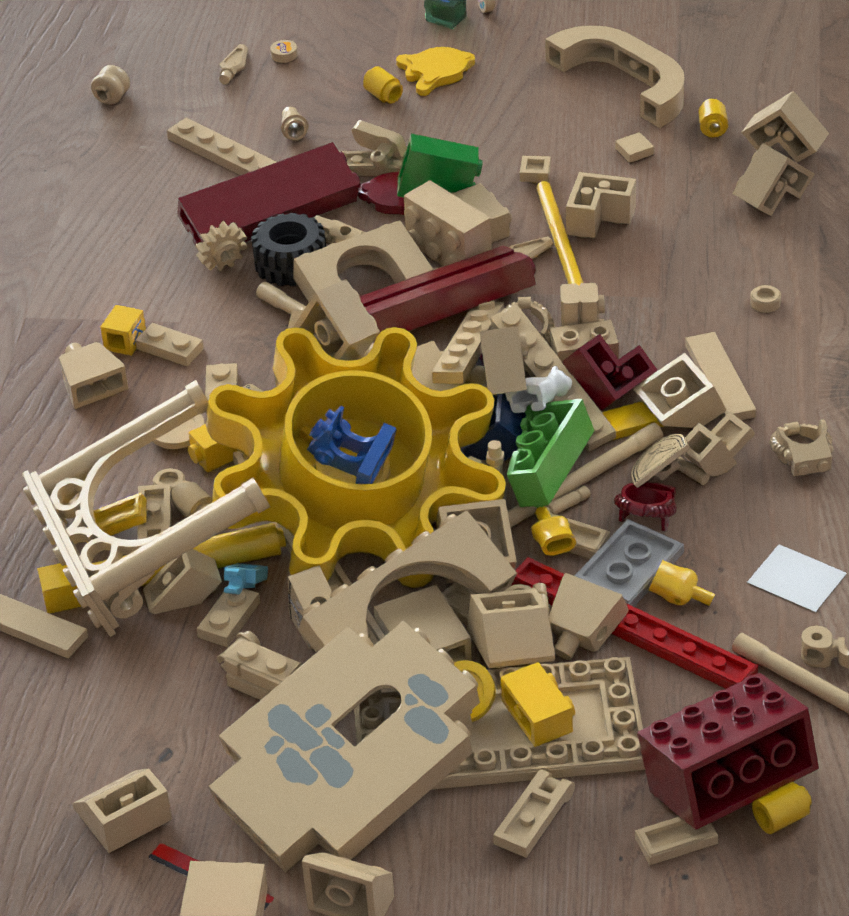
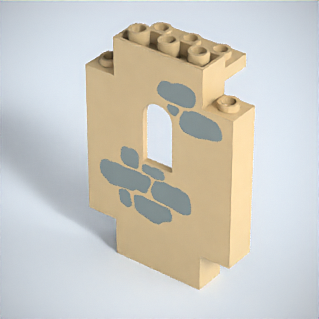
M404 620L375 645L364 633L358 635L348 626L219 735L225 753L236 763L208 787L215 803L285 873L318 844L331 855L344 856L351 860L473 753L469 739L471 737L470 732L473 730L470 714L472 709L480 703L477 692L478 683L468 671L464 670L461 672L457 669L446 651L441 648L437 651L420 628L416 627L413 629ZM389 688L398 692L401 696V704L397 711L356 746H353L334 728L339 721L376 690Z

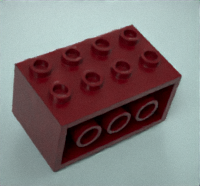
M761 673L748 676L743 681L725 690L717 691L712 696L694 705H688L681 711L663 720H657L650 726L637 732L650 792L694 830H698L819 769L809 708Z

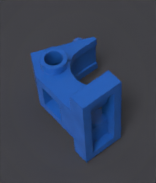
M340 406L335 412L329 409L325 415L328 419L326 421L320 419L311 430L309 435L313 439L307 450L314 455V458L319 463L330 465L356 476L355 484H373L393 447L396 427L384 423L378 435L362 437L350 431V424L343 419V406ZM340 447H343L358 454L356 457L340 451L339 449Z

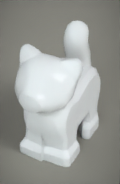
M554 366L548 377L525 378L527 390L508 392L506 397L514 413L525 412L528 405H531L533 411L544 410L546 403L552 401L555 396L566 395L572 386V380L563 371L558 370L557 366Z

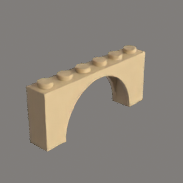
M467 510L458 516L451 514L431 534L425 531L413 540L411 547L404 551L401 548L395 550L385 559L386 563L377 569L374 566L367 568L358 576V581L349 587L347 584H343L331 593L329 600L322 604L315 602L306 608L302 613L303 617L299 631L317 653L348 626L358 635L364 633L368 637L366 629L367 607L382 588L397 579L417 574L438 575L462 584L474 594H483L506 590L512 585L517 572Z

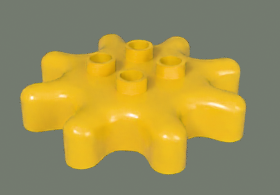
M393 327L381 331L376 337L368 355L352 361L338 360L329 356L311 332L303 328H288L282 331L276 340L273 371L279 383L277 387L260 392L237 385L226 384L213 389L209 395L206 428L210 437L217 443L234 448L248 457V460L241 464L226 468L218 473L214 479L212 503L242 486L249 479L254 478L270 507L261 513L257 511L228 527V529L242 528L262 521L276 522L288 529L294 536L289 565L290 575L320 566L328 582L338 560L347 554L357 552L371 553L385 561L395 550L401 548L404 551L411 547L413 540L423 532L428 531L430 534L434 532L431 524L436 522L439 507L503 499L506 486L504 476L491 466L467 458L460 450L462 447L478 442L487 433L494 408L492 393L486 387L474 383L463 384L443 391L432 390L422 385L412 374L417 342L415 337L403 328ZM340 406H343V419L350 424V431L362 437L378 435L384 423L396 427L393 447L373 484H355L356 476L330 465L319 463L314 458V455L307 450L313 439L309 435L311 430L320 419L323 421L328 419L325 415L329 409L335 412ZM340 447L339 449L340 451L356 457L358 454L343 447ZM417 574L397 580L404 586L418 588L429 583L434 575Z

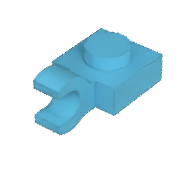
M235 563L224 567V581H229V585L224 588V593L239 595L243 588H255L256 583L267 580L268 566Z

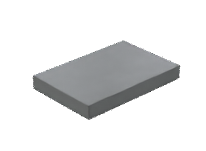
M627 519L575 576L622 594L625 602L635 607L648 593L661 561L664 560L674 564L684 553V544Z

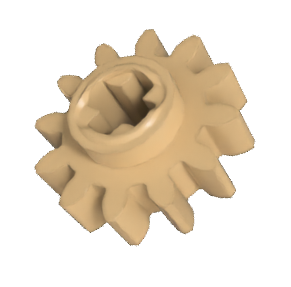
M224 221L221 222L219 228L211 225L210 231L207 234L200 235L204 242L195 245L199 251L196 256L201 263L205 264L208 270H212L216 266L219 271H222L224 265L233 267L236 259L243 258L240 250L248 248L244 242L247 236L241 228H238L234 222L227 226Z

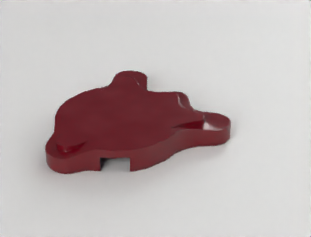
M399 172L384 173L361 184L358 191V198L360 200L366 201L368 204L372 202L375 204V209L378 212L404 215V197L397 196Z

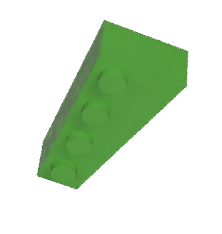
M583 399L546 403V408L540 411H533L531 405L526 407V418H522L520 424L522 434L517 436L515 442L518 448L512 454L507 472V477L520 507L534 506L538 508L549 505L595 430Z

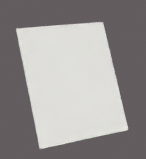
M778 545L747 583L816 612L847 573L787 547Z

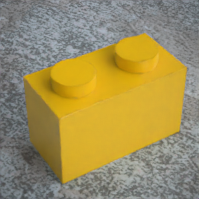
M539 662L501 676L502 702L534 747L573 732V716H575L573 702L568 696H563L558 689L555 677L551 673L547 674Z

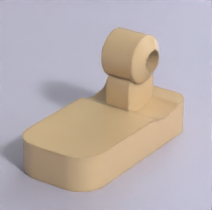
M358 120L351 130L355 141L359 145L374 150L371 154V160L377 169L386 167L388 159L392 155L397 159H401L406 152V144L399 133L362 120Z

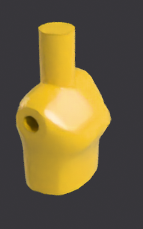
M538 507L535 514L539 521L532 525L531 532L534 540L540 544L544 554L554 556L573 549L576 545V539L571 532L568 519L564 516L552 517L547 507Z
M664 560L661 561L648 590L662 596L667 602L675 605H685L693 598L710 606L715 596L714 593L697 586L698 576L693 570L676 566Z

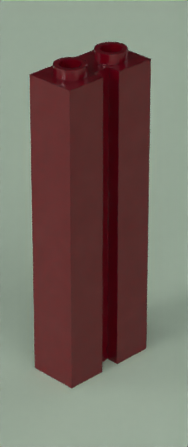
M331 142L179 197L177 215L186 231L192 234L195 245L204 242L200 235L207 234L210 231L211 225L219 228L222 221L227 226L234 222L247 236L244 242L252 240V232L258 228L257 225L261 222H266V219L269 217H276L278 214L296 213V215L305 214L308 215V218H312L356 202L361 183L358 175L355 172L352 173L347 165L344 153L342 151L339 152L335 144Z
M503 245L362 295L360 300L369 315L374 317L380 332L393 327L410 331L479 306V304L487 303L536 285L534 277L536 267L530 256L514 252L513 249Z

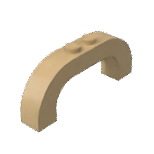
M606 26L573 27L557 32L545 39L546 62L563 72L581 63L600 61L610 63L651 86L650 89L640 94V117L661 128L680 114L684 105V72L674 59L624 31Z

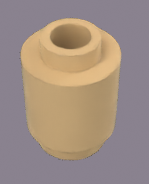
M181 481L171 492L173 506L186 518L212 503V497L195 482Z

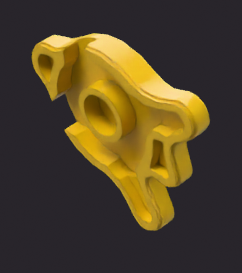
M435 47L417 54L399 55L396 58V65L400 69L406 70L405 77L407 81H418L416 93L420 96H427L439 86L460 81L463 78V72H467L468 69L475 65V56L470 52L460 51L451 47Z

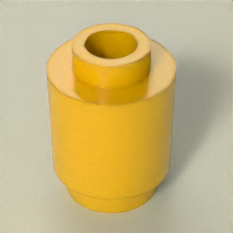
M376 66L368 70L364 75V89L380 101L392 104L401 97L403 87L400 81L383 68Z
M717 99L704 101L698 111L700 129L708 137H719L728 129L726 107Z

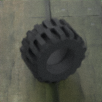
M296 213L269 217L266 219V222H261L257 225L258 228L253 230V236L251 237L254 266L258 276L261 279H266L268 283H277L278 286H296L297 283L293 278L294 258L326 247L323 225L318 223L317 219L313 217L308 218V215L305 214L296 215Z

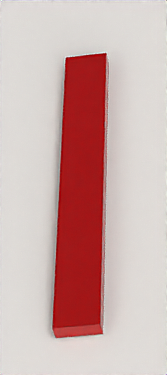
M527 557L515 570L517 574L511 586L522 584L533 588V585L536 583H544L547 589L548 604L553 606L564 574ZM627 603L629 611L611 633L725 689L743 681L748 676L758 674V665Z

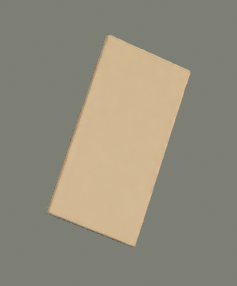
M630 657L541 664L547 674L551 673L555 677L558 689L563 696H568L572 700L575 707V716H573L572 733L537 747L533 746L502 702L501 676L526 666L488 669L495 682L496 696L491 709L486 715L472 722L473 730L470 732L471 737L469 739L473 753L432 789L530 781L541 769L551 773L552 778L645 770L637 734L638 731L643 729ZM389 688L376 690L354 708L357 744L397 711L401 704V696L398 692Z

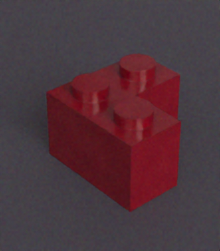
M601 334L591 339L562 361L568 372L574 376L600 411L658 371L640 345L618 359Z

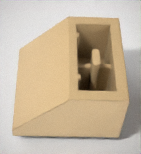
M536 588L473 594L470 596L466 629L488 668L531 665L536 662L543 663L555 660L548 608Z
M149 768L135 770L72 803L74 810L108 853L172 820L168 792Z

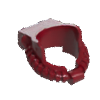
M646 481L638 488L634 483L625 485L621 493L614 498V504L619 508L618 521L623 522L630 514L640 517L645 515V517L661 518V530L666 532L669 527L670 517L675 515L677 511L675 503L677 487Z

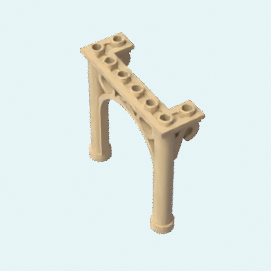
M196 380L186 385V390L42 474L38 475L36 471L30 474L28 470L22 473L28 485L23 490L32 505L37 503L33 511L41 524L47 525L42 529L52 545L57 544L53 548V552L62 566L67 564L68 567L63 569V572L71 586L77 585L78 587L73 591L75 597L83 609L87 606L90 607L87 613L97 629L103 626L110 637L116 634L114 629L119 627L115 617L128 618L141 609L143 599L138 588L154 574L155 570L256 511L261 513L270 507L255 479L251 478L232 492L152 537L138 540L119 539L108 535L97 526L93 512L94 498L100 482L108 471L123 458L198 414H203L207 411L208 400ZM66 518H75L73 523L67 528L65 525L68 523ZM87 541L88 543L84 546L80 555L75 544ZM103 550L111 551L109 558L104 563L99 565L92 564L96 554Z

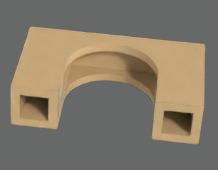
M399 220L294 258L293 278L308 302H310L315 292L340 282L339 275L352 266L372 265L379 267L391 276L395 284L430 272L433 268Z

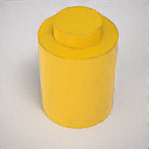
M791 782L755 800L752 803V810L762 830L767 834H773L808 816L812 800L805 787Z

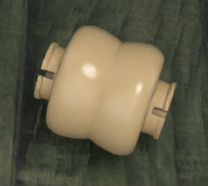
M115 65L103 67L91 82V90L95 98L101 103L108 105L118 103L130 88L128 75L123 69Z

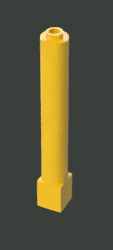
M272 522L215 535L193 549L215 559L219 569L235 563H245L281 555V548L286 547V541L282 527L276 528L275 523ZM106 560L94 562L92 564L99 565L104 563ZM58 563L37 568L46 610L49 614L81 607L73 593L78 588L77 585L72 587L63 572V569L68 567L67 564L62 566ZM164 566L155 570L154 574L141 586L147 585Z

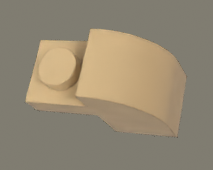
M728 412L711 431L698 423L685 437L690 449L683 453V455L708 475L719 476L728 472L737 464L733 457L755 433L751 427Z

